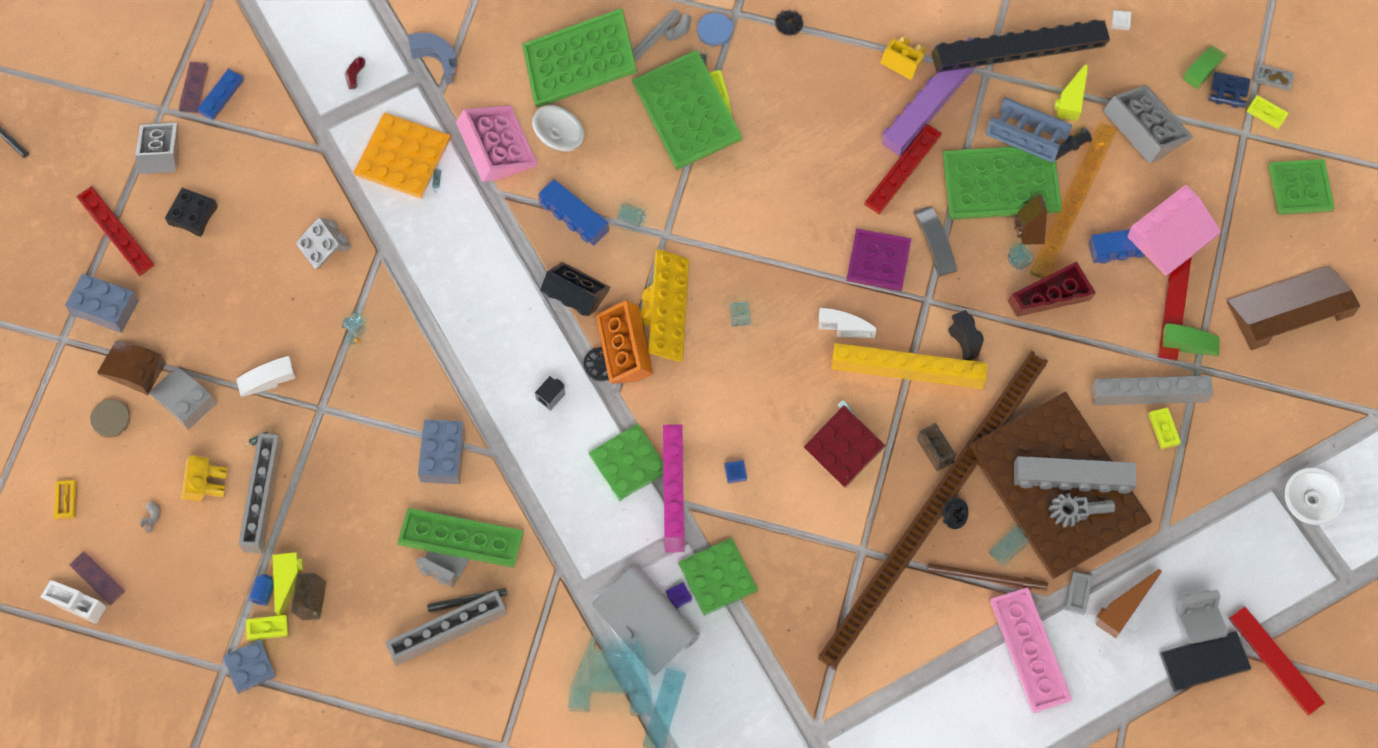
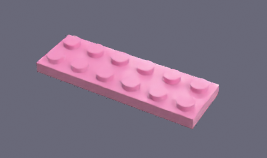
M1027 587L990 599V604L1032 713L1034 714L1071 702V695L1029 588Z

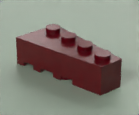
M1076 261L1012 293L1008 303L1018 317L1090 301L1096 292Z

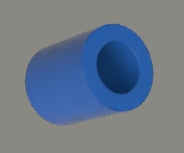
M266 574L257 576L248 600L261 606H268L274 589L273 577Z

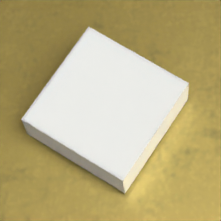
M1113 10L1111 29L1129 31L1131 12Z

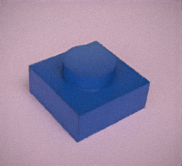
M744 460L724 463L728 484L747 481Z

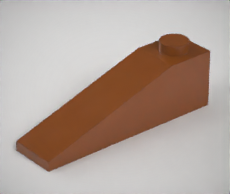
M1156 570L1111 602L1106 609L1102 607L1096 616L1099 619L1096 625L1114 638H1117L1162 570Z

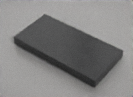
M1237 631L1228 633L1226 637L1192 643L1160 653L1174 692L1252 669Z

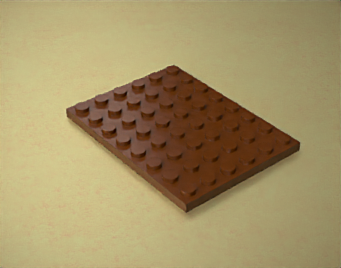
M1066 391L968 446V449L1053 580L1152 522L1133 491H1130V493H1119L1116 490L1099 492L1098 489L1080 491L1079 488L1060 490L1059 487L1041 489L1040 486L1022 488L1020 485H1014V462L1018 456L1113 462ZM1067 493H1070L1071 499L1075 496L1077 498L1087 497V503L1113 501L1115 503L1114 512L1090 514L1085 520L1075 522L1073 527L1069 524L1063 527L1062 522L1055 524L1057 519L1050 518L1053 512L1049 510V507L1053 505L1052 500L1054 498L1058 499L1060 494L1065 497ZM1063 507V511L1070 514V510L1067 507Z

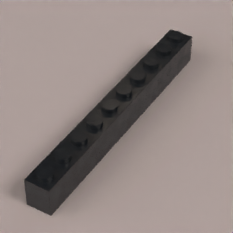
M1094 19L1087 23L1075 22L1068 26L1061 24L1054 28L1042 27L1035 31L1024 30L1021 33L1015 34L1014 32H1009L1002 36L991 35L983 39L976 37L969 41L957 40L950 44L942 42L935 46L931 55L936 73L1102 48L1110 41L1105 20L1098 21Z

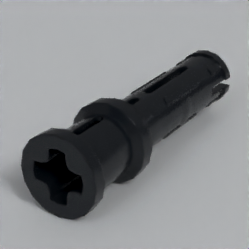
M1083 127L1077 134L1068 136L1067 140L1060 144L1055 160L1072 150L1077 151L1086 142L1090 143L1092 141L1090 132Z

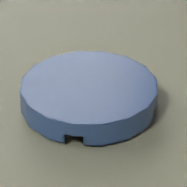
M720 13L707 14L698 23L699 38L709 46L726 44L733 34V25L730 19Z

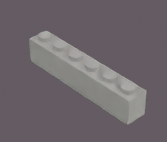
M1211 376L1105 378L1094 380L1091 386L1093 405L1208 402L1213 395Z
M259 433L238 544L243 552L263 554L283 444L279 435Z
M1018 456L1014 462V485H1020L1022 488L1040 486L1041 489L1059 487L1060 490L1079 488L1080 491L1098 489L1099 492L1116 490L1119 493H1130L1136 487V463Z
M496 590L385 643L395 665L398 666L507 615L506 609Z

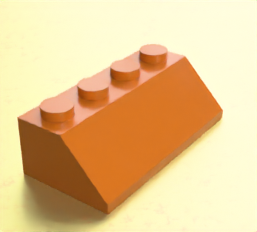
M625 300L596 314L610 384L636 382L653 375L639 306Z

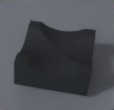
M181 188L165 216V220L170 226L182 228L201 237L207 222L218 208V205L212 198Z
M967 310L952 315L953 324L949 327L948 332L960 344L963 360L970 361L979 357L984 337L980 331H977L973 316L969 315Z

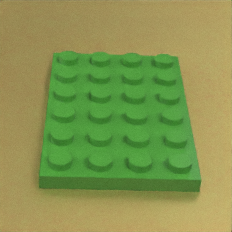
M622 8L522 44L534 104L537 108L638 73L627 22Z
M698 50L632 80L676 171L743 140Z
M1016 147L943 151L950 220L1018 216V211L1038 194H1042L1047 214L1061 213L1062 205L1056 160L1052 163Z

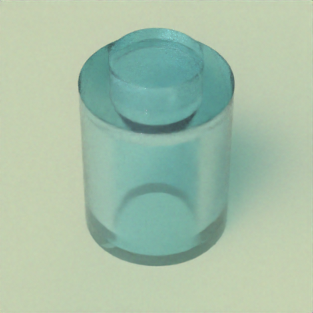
M622 203L617 216V220L636 227H640L641 224L644 225L647 218L644 209L627 203Z

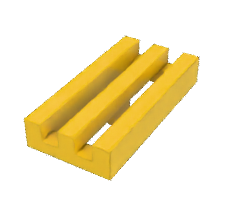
M76 480L56 481L55 520H60V518L76 519ZM61 485H64L63 513H60ZM69 485H71L70 513H68Z

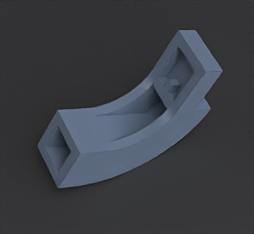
M431 33L407 34L412 59L421 57L437 59L443 66L446 84L453 83L452 76L456 75L454 67H458L451 45L443 38Z

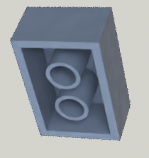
M82 273L65 306L73 316L122 333L139 300L131 290Z
M424 419L418 476L421 482L460 484L465 437L463 421Z

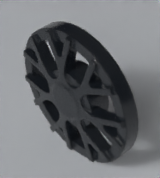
M594 348L584 358V371L593 380L607 381L609 377H603L602 372L607 371L605 358L600 356L603 348ZM594 353L597 356V358L593 359L590 357V355ZM593 362L594 365L587 367L586 363ZM594 369L598 371L596 376L591 374Z

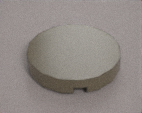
M105 400L93 409L90 422L94 431L100 436L107 438L116 437L128 428L130 413L120 401Z

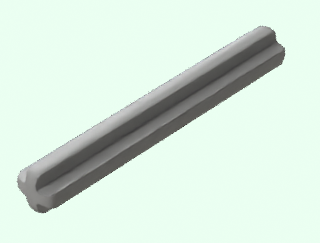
M673 9L633 49L635 61L664 34L667 28H670L680 18L679 11Z

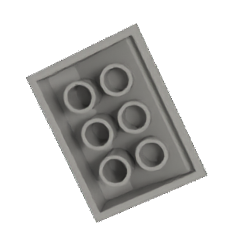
M1147 85L1115 95L1103 110L1108 119L1118 127L1119 131L1131 142V145L1149 163L1160 160L1193 138L1189 131Z

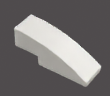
M819 308L818 329L837 330V337L875 339L876 327L867 321L843 311Z
M289 356L261 365L243 374L236 380L240 396L244 397L279 387L278 383L296 379L291 359Z
M50 580L41 595V598L94 624L98 623L107 608L99 600Z

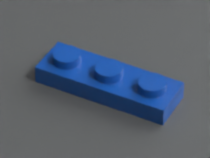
M227 69L197 108L198 113L213 121L243 83V76Z

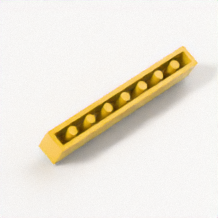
M835 343L831 370L984 389L988 363Z

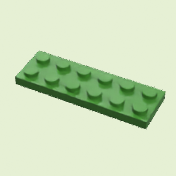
M408 508L398 538V545L515 568L523 538V530Z

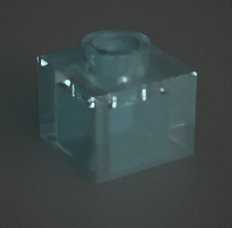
M1022 243L1010 249L1008 255L1009 263L1012 267H1016L1018 271L1029 266L1033 259V254Z
M749 302L730 303L729 310L732 327L751 325Z

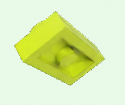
M1258 95L1246 111L1278 130L1289 114Z
M1164 408L1149 412L1148 416L1160 449L1180 445L1181 441L1169 409Z
M287 615L246 619L247 640L253 641L289 636Z

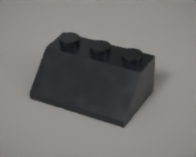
M562 262L547 271L540 291L545 293L547 297L560 301L562 305L572 307L579 314L590 316L596 312L611 287Z

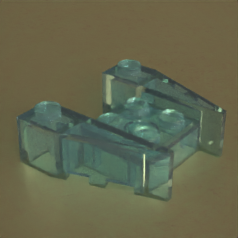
M592 637L570 686L568 709L575 712L590 713L592 692L631 695V716L651 717L653 696L639 640L635 642V652L596 650V638Z

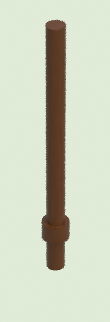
M935 564L928 565L929 572L1021 586L1023 589L1028 587L1029 590L1034 588L1047 591L1048 588L1047 582L1034 581L1028 577L1022 579Z

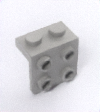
M320 217L297 240V246L315 269L320 268L336 250L347 252L351 248L347 236L341 233L338 224L333 219Z
M429 551L425 558L420 556L416 564L421 574L427 577L432 576L442 585L454 587L470 559Z
M1206 590L1199 594H1187L1179 598L1176 611L1190 643L1203 642L1228 635V629L1218 608L1221 597L1218 590Z

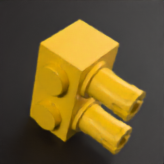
M901 36L899 41L893 38L886 47L880 64L912 80L921 66L926 48L923 46L920 49V44L916 45L915 49L909 47L911 41L909 38L904 41L905 36Z
M189 455L185 463L181 499L201 502L205 495L223 498L225 485L210 484L206 480L208 476L225 479L227 467L210 465L209 458Z

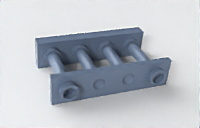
M1004 97L999 112L1002 116L1000 119L991 118L985 135L1054 163L1060 148L1057 142L1060 138L1067 140L1072 124ZM1011 117L1019 122L1017 126L1006 123V121ZM1026 124L1036 128L1033 134L1023 130ZM1043 131L1053 135L1050 141L1040 137Z

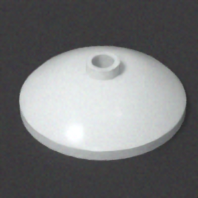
M548 105L539 108L533 116L532 124L536 135L550 148L558 151H573L583 142V127L579 120L569 111L558 106Z
M1318 468L1302 469L1293 474L1285 486L1284 497L1288 509L1296 518L1312 525L1327 524L1336 519L1343 510L1345 504L1343 487L1331 473ZM1308 499H1312L1314 503H1310Z

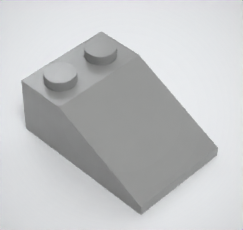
M177 123L140 125L135 154L139 174L176 172L178 163Z
M178 367L149 392L187 430L216 405L212 395Z

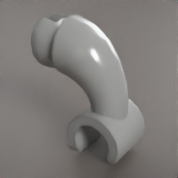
M153 501L146 505V509L150 513V519L144 518L140 521L141 527L149 524L145 528L148 533L153 530V525L160 517V507Z

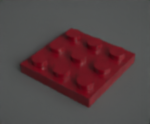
M844 405L804 446L845 488L886 447Z

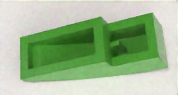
M1211 45L1187 70L1183 80L1199 89L1227 55Z
M1166 323L1163 329V347L1178 348L1180 352L1219 356L1220 337L1199 329Z

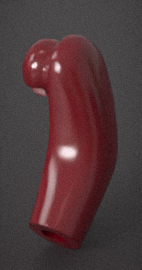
M361 56L357 57L345 72L347 85L351 90L357 88V74L365 67L366 61Z

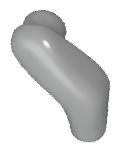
M684 14L677 26L667 28L664 32L665 38L668 41H674L687 34L690 28L691 16Z

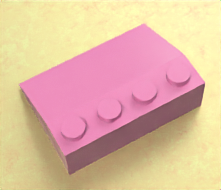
M511 105L464 109L456 124L482 182L500 180L538 165Z
M1185 185L1131 226L1127 237L1167 276L1220 235L1221 230L1201 199Z

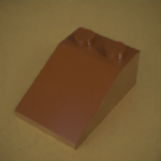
M115 341L97 374L148 395L165 367L166 362L160 353L148 348Z

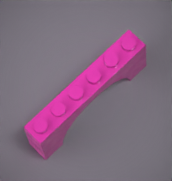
M683 424L663 425L665 552H685Z

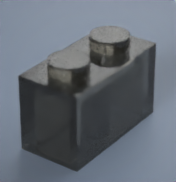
M937 423L919 431L917 441L936 471L954 463L956 453Z
M316 573L297 574L291 612L302 620L320 619L327 582Z

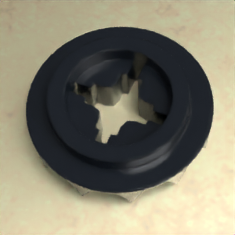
M790 9L785 12L782 10L779 15L777 14L775 20L776 29L780 33L789 36L799 33L804 23L802 15ZM792 19V23L786 26V20Z
M953 497V499L947 500V505L943 506L944 513L941 514L944 517L943 523L947 524L948 528L959 529L964 526L968 519V506L961 498Z

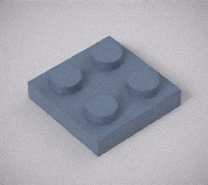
M261 639L223 656L238 694L276 677Z

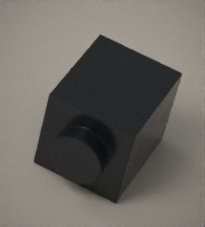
M549 376L536 390V400L551 411L564 397L565 385L559 379H553Z

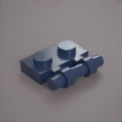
M1214 72L1210 91L1218 93L1217 95L1210 94L1209 101L1215 102L1218 105H1232L1233 108H1245L1247 101L1240 100V97L1247 98L1250 78ZM1224 93L1234 95V98L1224 97Z

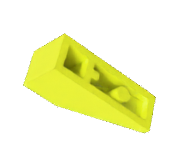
M1084 65L1061 93L1060 100L1056 99L1054 110H1057V118L1079 120L1088 65Z
M297 552L273 555L274 602L277 616L284 615L301 578V571L304 570L303 559L299 558Z

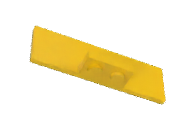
M658 249L655 251L653 284L643 290V304L640 314L643 325H650L649 354L680 363L683 361L689 259Z

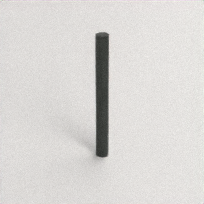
M506 588L497 589L500 597L508 596ZM496 590L427 604L428 611L432 612L465 605Z

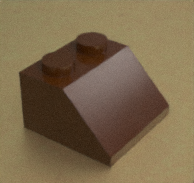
M1042 194L1036 195L1018 211V217L1014 219V229L1017 230V238H1020L1022 245L1045 244L1047 208Z

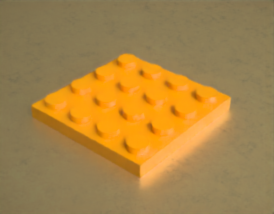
M384 112L354 170V175L422 199L451 140V136Z

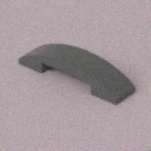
M930 206L914 211L919 228H922L933 255V263L938 275L943 276L957 272L949 241L934 209Z

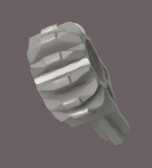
M1067 493L1065 497L1060 494L1058 499L1054 498L1052 500L1053 505L1049 507V510L1053 512L1050 518L1057 519L1055 524L1062 522L1063 527H1066L1068 524L1073 527L1075 522L1085 520L1090 514L1115 511V503L1113 501L1087 503V497L1077 498L1075 496L1071 499L1070 493ZM1063 507H1067L1070 510V514L1065 513Z

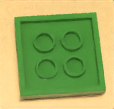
M1325 159L1269 163L1268 169L1277 215L1333 212L1334 203Z
M639 424L634 425L588 452L619 502L663 476V460Z
M732 538L678 562L703 616L758 592Z

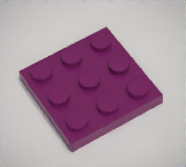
M856 229L846 281L902 291L911 238Z

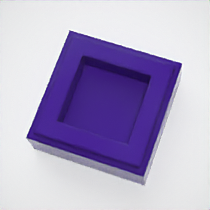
M684 582L665 591L670 602L676 608L692 601V597Z

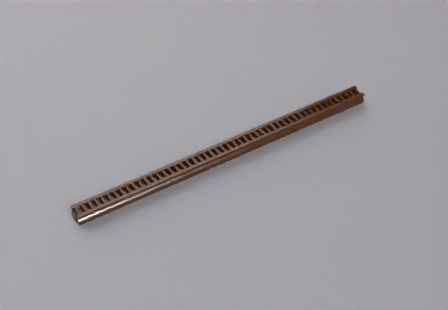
M1031 351L819 654L818 660L836 670L942 517L941 514L944 513L943 506L947 505V500L956 497L978 465L968 446L1006 425L1045 369L1048 360H1042L1034 355L1035 352Z

